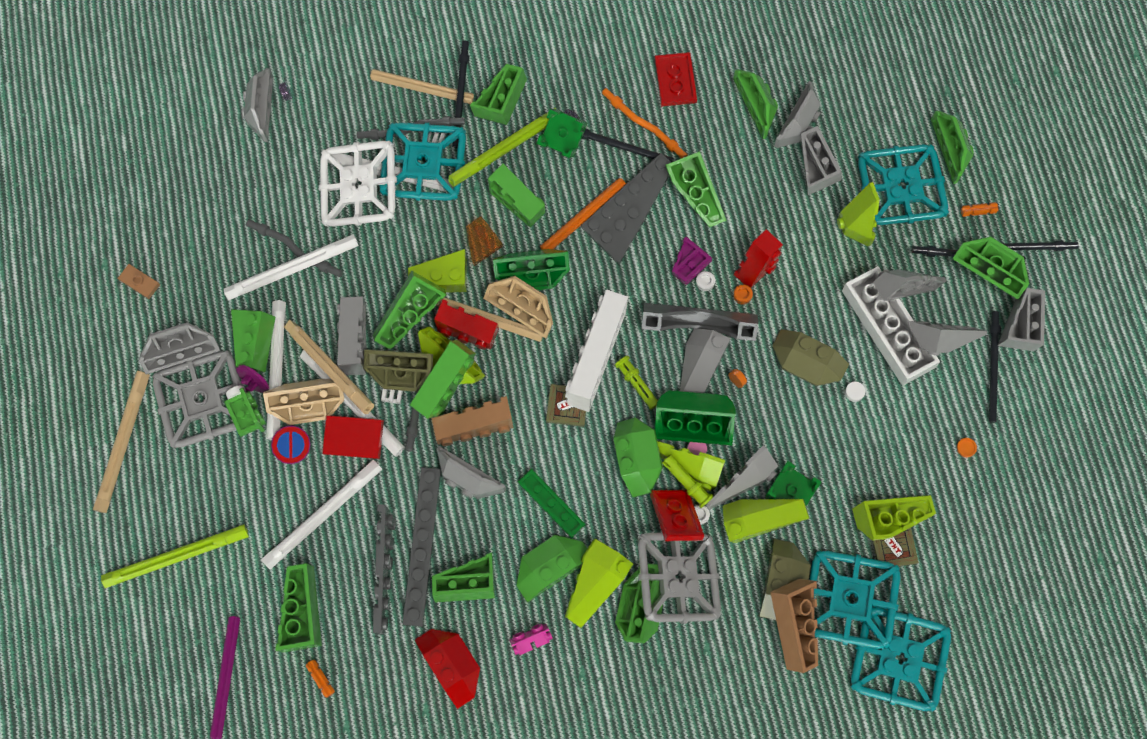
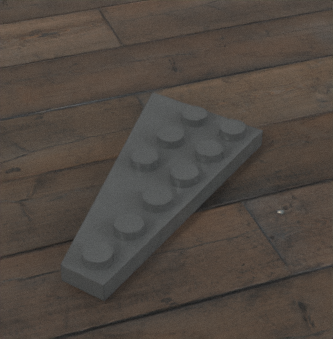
M662 153L581 225V228L619 266L649 214L653 203L658 198V194L669 178L665 165L671 162Z
M377 504V511L381 513V520L377 522V534L380 536V540L376 542L375 576H377L379 584H376L374 588L375 599L378 600V604L374 605L373 633L375 635H384V630L388 628V618H385L386 610H389L390 606L387 590L391 589V577L388 576L389 570H392L393 558L390 557V552L394 550L395 539L392 538V530L396 529V518H394V515L385 504Z

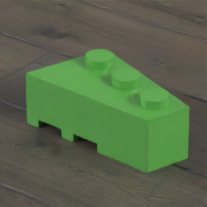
M506 64L493 78L491 85L481 92V96L476 102L473 101L470 104L474 116L508 125L527 81L524 69Z
M504 164L488 178L490 194L530 228L545 214V203L543 200L536 197Z
M231 309L236 367L245 365L256 372H266L275 316L262 311Z

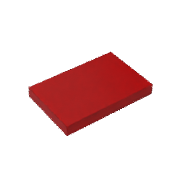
M691 53L656 55L655 66L661 107L697 103Z
M326 415L322 454L380 459L384 420Z
M687 490L651 491L650 497L665 541H698L704 538L701 524L691 496L686 492Z

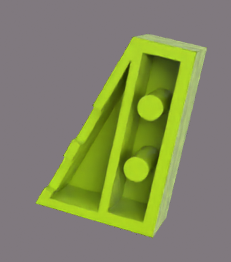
M465 249L408 268V276L411 271H414L445 289L446 293L467 292V257Z

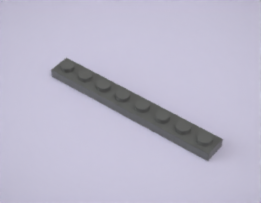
M421 467L403 625L424 626L441 469Z

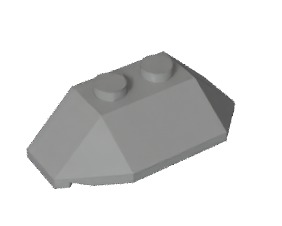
M266 68L254 75L247 83L246 91L243 92L245 107L242 108V118L245 119L247 125L264 142H268L274 79L270 68Z
M808 81L777 136L774 147L780 148L801 142V133L812 129L811 124L813 121L817 122L821 114L818 111L820 102L811 81Z
M187 322L149 334L140 354L139 363L145 374H150L218 352L220 348L213 334Z
M438 446L437 453L442 475L446 480L445 484L451 488H460L462 490L461 493L470 499L472 497L480 499L506 491L504 484Z

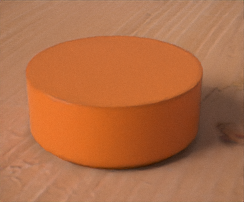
M747 285L737 286L733 294L734 300L742 305L749 303L753 296L752 289Z
M733 369L728 374L729 379L736 387L742 388L747 384V379L740 370Z

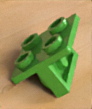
M240 388L241 394L224 401L240 437L257 429L261 432L265 431L263 425L266 422L257 409L258 404L250 391L246 392L244 388Z

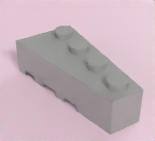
M364 297L340 298V304L337 305V312L340 315L339 322L337 323L339 333L337 341V366L347 376L366 375L364 370L366 302Z

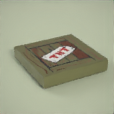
M551 384L546 423L584 427L586 411L567 405L568 398L565 397L567 392L565 391L566 386Z
M911 528L890 539L872 541L876 560L890 562L899 567L919 563Z

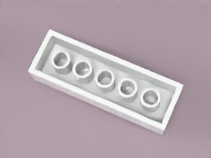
M877 266L847 282L842 292L903 386L935 369L940 360L936 355L928 354V350L920 348L909 326V321L914 320L901 300L898 298L883 301L873 283L879 277L878 274L882 272Z
M606 290L605 295L600 296L598 310L594 312L592 317L591 329L588 328L585 336V345L581 346L578 355L579 361L575 363L572 370V381L569 380L565 391L567 392L565 397L568 398L567 405L587 412L590 411L627 311L628 296Z

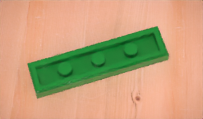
M532 468L517 481L571 539L586 526Z

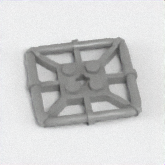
M227 350L216 352L162 369L153 374V388L159 407L157 411L158 415H161L170 447L176 449L207 439L213 440L216 436L237 430L234 423L212 430L209 416L221 412L230 416L228 409L223 406L221 396L225 395L234 386H244L241 384L237 374L236 363L231 352ZM219 360L209 376L198 379L197 366ZM227 362L233 385L219 389L216 379ZM189 369L192 381L179 385L164 377ZM161 383L176 389L180 401L166 406ZM200 394L205 397L202 403L196 402ZM182 408L184 420L174 435L168 413ZM203 418L206 432L181 440L189 424L192 421Z
M645 533L638 537L640 574L638 576L642 587L643 609L645 618L648 621L687 624L692 621L719 619L721 616L718 585L720 576L717 573L715 547L710 534H704L703 540H698L701 542L690 556H681L680 541H671L672 556H664L651 543V541H665L663 533ZM707 547L709 574H698L696 560ZM646 550L658 561L659 574H648ZM678 573L682 577L681 582L675 577ZM659 580L661 595L651 607L649 581ZM698 580H710L713 607L699 593ZM667 598H676L678 614H657V611ZM685 598H693L707 613H687Z

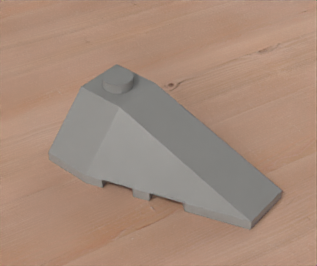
M886 269L878 274L879 277L873 283L883 301H889L935 291L947 280L945 277L899 269L891 271Z
M909 321V326L920 348L928 350V354L939 356L940 353H949L987 334L985 330L969 326Z
M697 328L693 330L686 343L680 391L705 393L729 345L730 338L714 330Z
M763 445L745 463V466L742 468L743 470L737 472L729 481V484L722 487L707 503L706 507L708 510L763 484L766 480L770 482L777 475L775 471L778 465L768 449Z

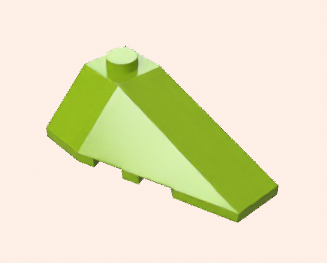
M873 182L869 183L840 212L837 219L838 228L842 229L845 236L866 246H871L875 239V233L872 230L877 226L875 215L878 214L880 201Z
M657 441L660 457L663 460L672 455L696 482L698 481L702 484V488L705 491L715 490L725 463L724 459L702 452L699 455H694L686 448L675 450L674 446Z
M593 539L583 555L581 561L583 562L582 568L576 578V588L574 593L571 594L565 617L579 628L589 620L620 585L633 566V563L597 539Z

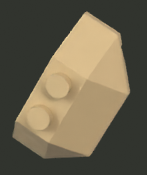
M516 276L488 285L483 299L542 337H548L553 321L546 295Z
M316 379L283 384L263 392L266 412L288 425L326 420V415L332 416L344 401L343 391L331 379Z

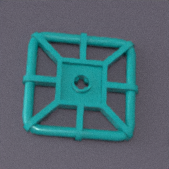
M425 122V124L391 123L388 125L389 128L385 141L393 142V135L395 134L405 145L404 156L395 155V162L403 163L402 172L396 176L397 183H395V186L405 178L417 179L416 191L395 190V197L416 199V201H421V199L455 201L458 198L461 183L452 189L440 176L441 166H454L455 171L465 165L466 131L464 128L430 125L428 122ZM400 130L424 131L422 142L409 141ZM430 132L452 133L440 143L428 142ZM456 139H459L457 159L442 158L443 149ZM387 156L382 161L380 178L387 177ZM422 157H425L427 161L424 164L418 162V160H421ZM423 179L437 180L447 193L422 192ZM388 184L380 185V193L383 196H388Z
M932 144L899 147L897 145L893 146V148L861 152L858 155V166L862 181L861 191L869 184L866 165L879 173L882 178L883 184L874 185L876 191H884L886 203L878 214L875 215L877 225L906 222L913 224L915 221L939 219L948 215V200L944 187L945 177L941 173L938 154L934 149L935 146ZM925 152L915 165L902 167L900 154ZM893 155L895 168L885 169L870 158ZM930 155L935 178L921 179L919 168ZM900 182H904L907 185L905 189H903L902 186H898V184H900ZM923 186H937L941 206L924 195ZM921 202L934 212L913 214L910 203ZM903 204L905 215L881 218L890 205Z
M817 551L812 561L809 580H818L820 562L834 579L832 591L814 589V598L816 595L831 598L829 611L817 618V626L831 616L844 618L846 622L844 634L816 629L815 637L842 642L843 645H848L849 643L874 649H887L890 647L895 615L899 609L897 604L901 579L899 566L886 561L864 558L859 554L853 556L832 551ZM827 559L853 563L852 578L838 575ZM860 565L888 570L873 581L858 579ZM893 576L889 602L874 600L875 586ZM854 594V598L858 599V601L850 604L846 597ZM872 606L888 610L884 636L870 619ZM851 620L865 622L878 641L850 636Z
M872 607L870 619L873 620L884 636L885 627L878 615L887 617L888 610ZM896 612L895 620L903 621L905 624L902 637L893 635L889 644L890 647L878 650L859 645L855 646L857 651L851 674V688L862 695L887 701L891 705L898 704L920 711L933 712L939 703L944 675L947 674L948 670L946 664L951 644L950 632L952 631L943 624L915 617L911 613ZM865 622L862 623L860 638L868 639L870 628ZM911 624L939 631V633L923 643L908 639ZM943 637L938 665L923 662L925 647ZM864 653L879 656L877 670L859 680ZM901 653L906 658V662H902V665L896 659V656H899ZM921 668L936 672L931 699L918 681ZM878 675L893 678L890 694L862 685ZM900 680L912 683L924 703L897 696Z

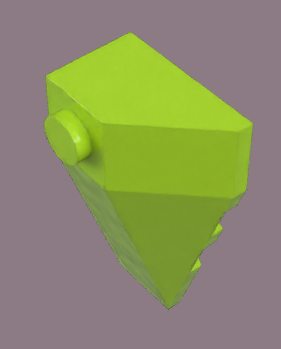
M931 495L863 501L852 508L857 528L872 541L890 539L936 514Z
M740 499L723 505L724 526L729 542L738 543L810 519L803 499Z

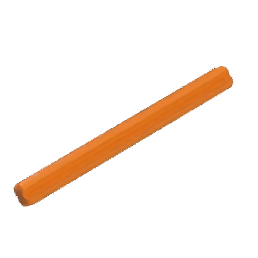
M622 178L617 179L540 246L541 250L557 247L626 185L625 181Z

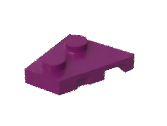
M685 237L672 274L683 284L687 285L712 262V257L688 237Z

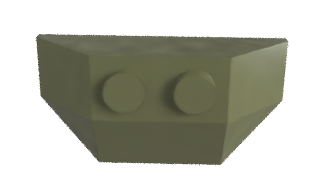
M781 329L772 345L783 370L814 386L841 381L849 366V363L835 349L802 332Z
M364 350V370L383 389L418 392L433 369V354L398 350Z
M773 539L759 617L776 621L770 592L797 579L808 580L811 565L792 542Z

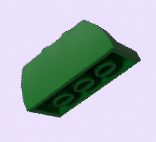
M667 391L661 395L657 402L656 438L732 446L736 415L733 401L726 395Z

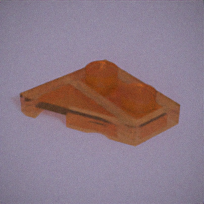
M482 216L466 226L473 266H476L503 247V243Z

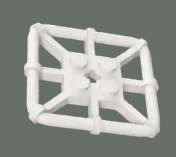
M391 141L354 142L352 145L331 147L321 152L319 191L321 194V223L323 225L334 227L355 224L359 226L362 223L385 221L395 216V183H397V177L395 176L394 144ZM382 148L370 164H362V151ZM354 152V166L344 167L332 155ZM387 156V177L377 179V167ZM328 160L340 170V183L328 184ZM359 180L362 184L356 188L355 183ZM388 184V208L377 198V185ZM340 190V201L328 214V191ZM362 203H375L383 211V214L362 216ZM355 204L354 217L335 219L346 205Z

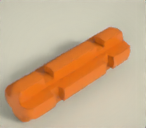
M996 202L989 203V205L987 203L975 204L972 207L965 205L961 208V215L963 217L970 216V214L972 216L985 215L987 212L994 214L998 211V204Z
M311 660L306 664V668L312 673V678L317 686L322 689L321 692L324 697L327 698L335 690L328 684L329 681L323 671L318 668V663L315 660Z

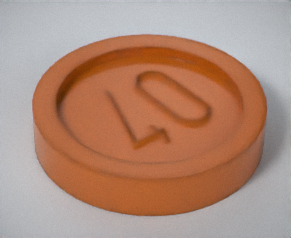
M963 438L957 443V452L962 457H971L977 451L975 441L970 438Z

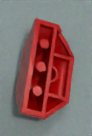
M430 629L415 639L422 655L455 707L459 709L474 699L481 668L460 635Z

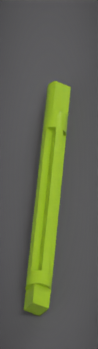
M548 112L449 175V183L455 187L544 130L549 121V118H547Z
M245 524L101 575V582L104 588L114 586L248 538V530Z

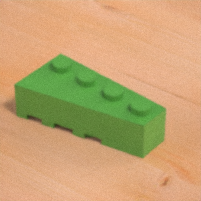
M411 271L374 331V341L391 350L414 325L421 321V318L428 311L430 312L447 295L445 289Z
M459 340L450 341L410 403V406L427 419L442 415L458 385L463 380L467 369L474 363L473 358L476 353Z
M307 563L288 566L283 592L284 601L281 605V622L278 627V643L275 651L282 653L322 646L314 566Z

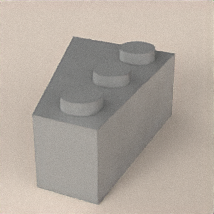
M818 126L801 133L807 194L811 195L841 181L842 172Z
M1026 288L1019 300L1015 299L998 346L1035 351L1044 345V290Z

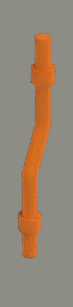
M607 88L602 91V94L611 101L610 104L620 109L633 122L654 133L666 144V148L671 152H675L681 159L688 156L674 139L671 140L657 126L637 116L623 103L619 96H615Z

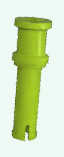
M627 355L614 366L620 369L625 376V381H630L649 409L652 410L657 406L658 400L639 376V369L633 366L629 360L630 357ZM639 385L642 386V388L645 390V392L647 393V395L649 396V398H647V396H646V395L644 394V392L641 390V388L639 387Z
M672 455L662 462L687 489V494L699 503L700 508L704 507L713 498V495H709L702 488V484L698 481L696 482Z

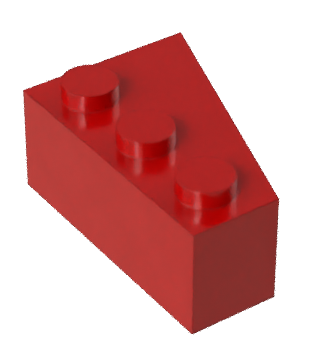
M766 229L752 242L745 254L747 260L745 262L741 261L739 264L741 267L735 271L734 276L744 285L752 288L767 273L770 275L777 268L776 264L779 262L778 258L782 254L783 244Z
M442 299L434 319L438 332L448 338L450 336L455 337L465 344L468 342L473 343L479 349L485 350L487 348L491 350L499 331L498 323L478 314L474 316L465 313V309L460 306L458 309L447 305L448 301Z

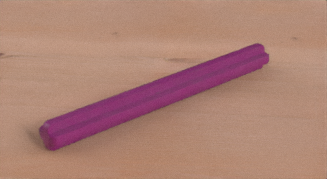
M229 616L210 732L211 739H222L240 625V618L237 616Z

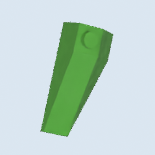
M700 151L665 165L674 186L709 228L727 221Z

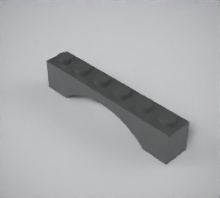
M644 303L642 329L663 331L676 328H697L714 330L735 339L756 341L759 324L758 314Z

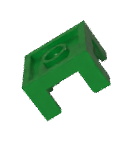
M550 109L547 118H549L544 134L539 136L536 144L553 148L562 152L561 155L568 158L575 157L588 123L557 109Z
M787 461L766 494L765 499H803L807 506L820 486L821 481L815 477L810 480L794 470L796 466Z

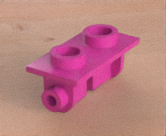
M537 624L528 632L516 633L509 641L515 655H522L533 650L531 642L534 641L538 648L550 643L549 640L553 638L547 624Z

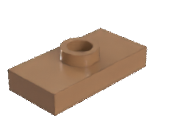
M130 264L127 265L117 278L120 282L147 299H150L160 286L157 281Z

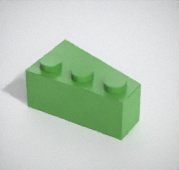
M492 552L475 561L473 559L468 561L467 564L433 575L432 595L435 603L495 598Z

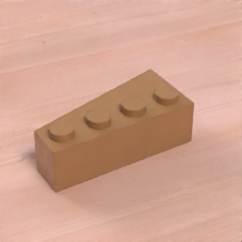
M507 396L501 397V402L492 403V401L485 402L478 409L473 406L465 408L461 414L454 411L432 418L437 444L449 446L458 440L466 442L476 436L484 438L498 431L499 433L509 432L513 428V422Z
M797 579L770 592L787 670L805 673L818 666V639L815 638V630L818 626L817 619H814V607H817L814 589L817 588V581Z

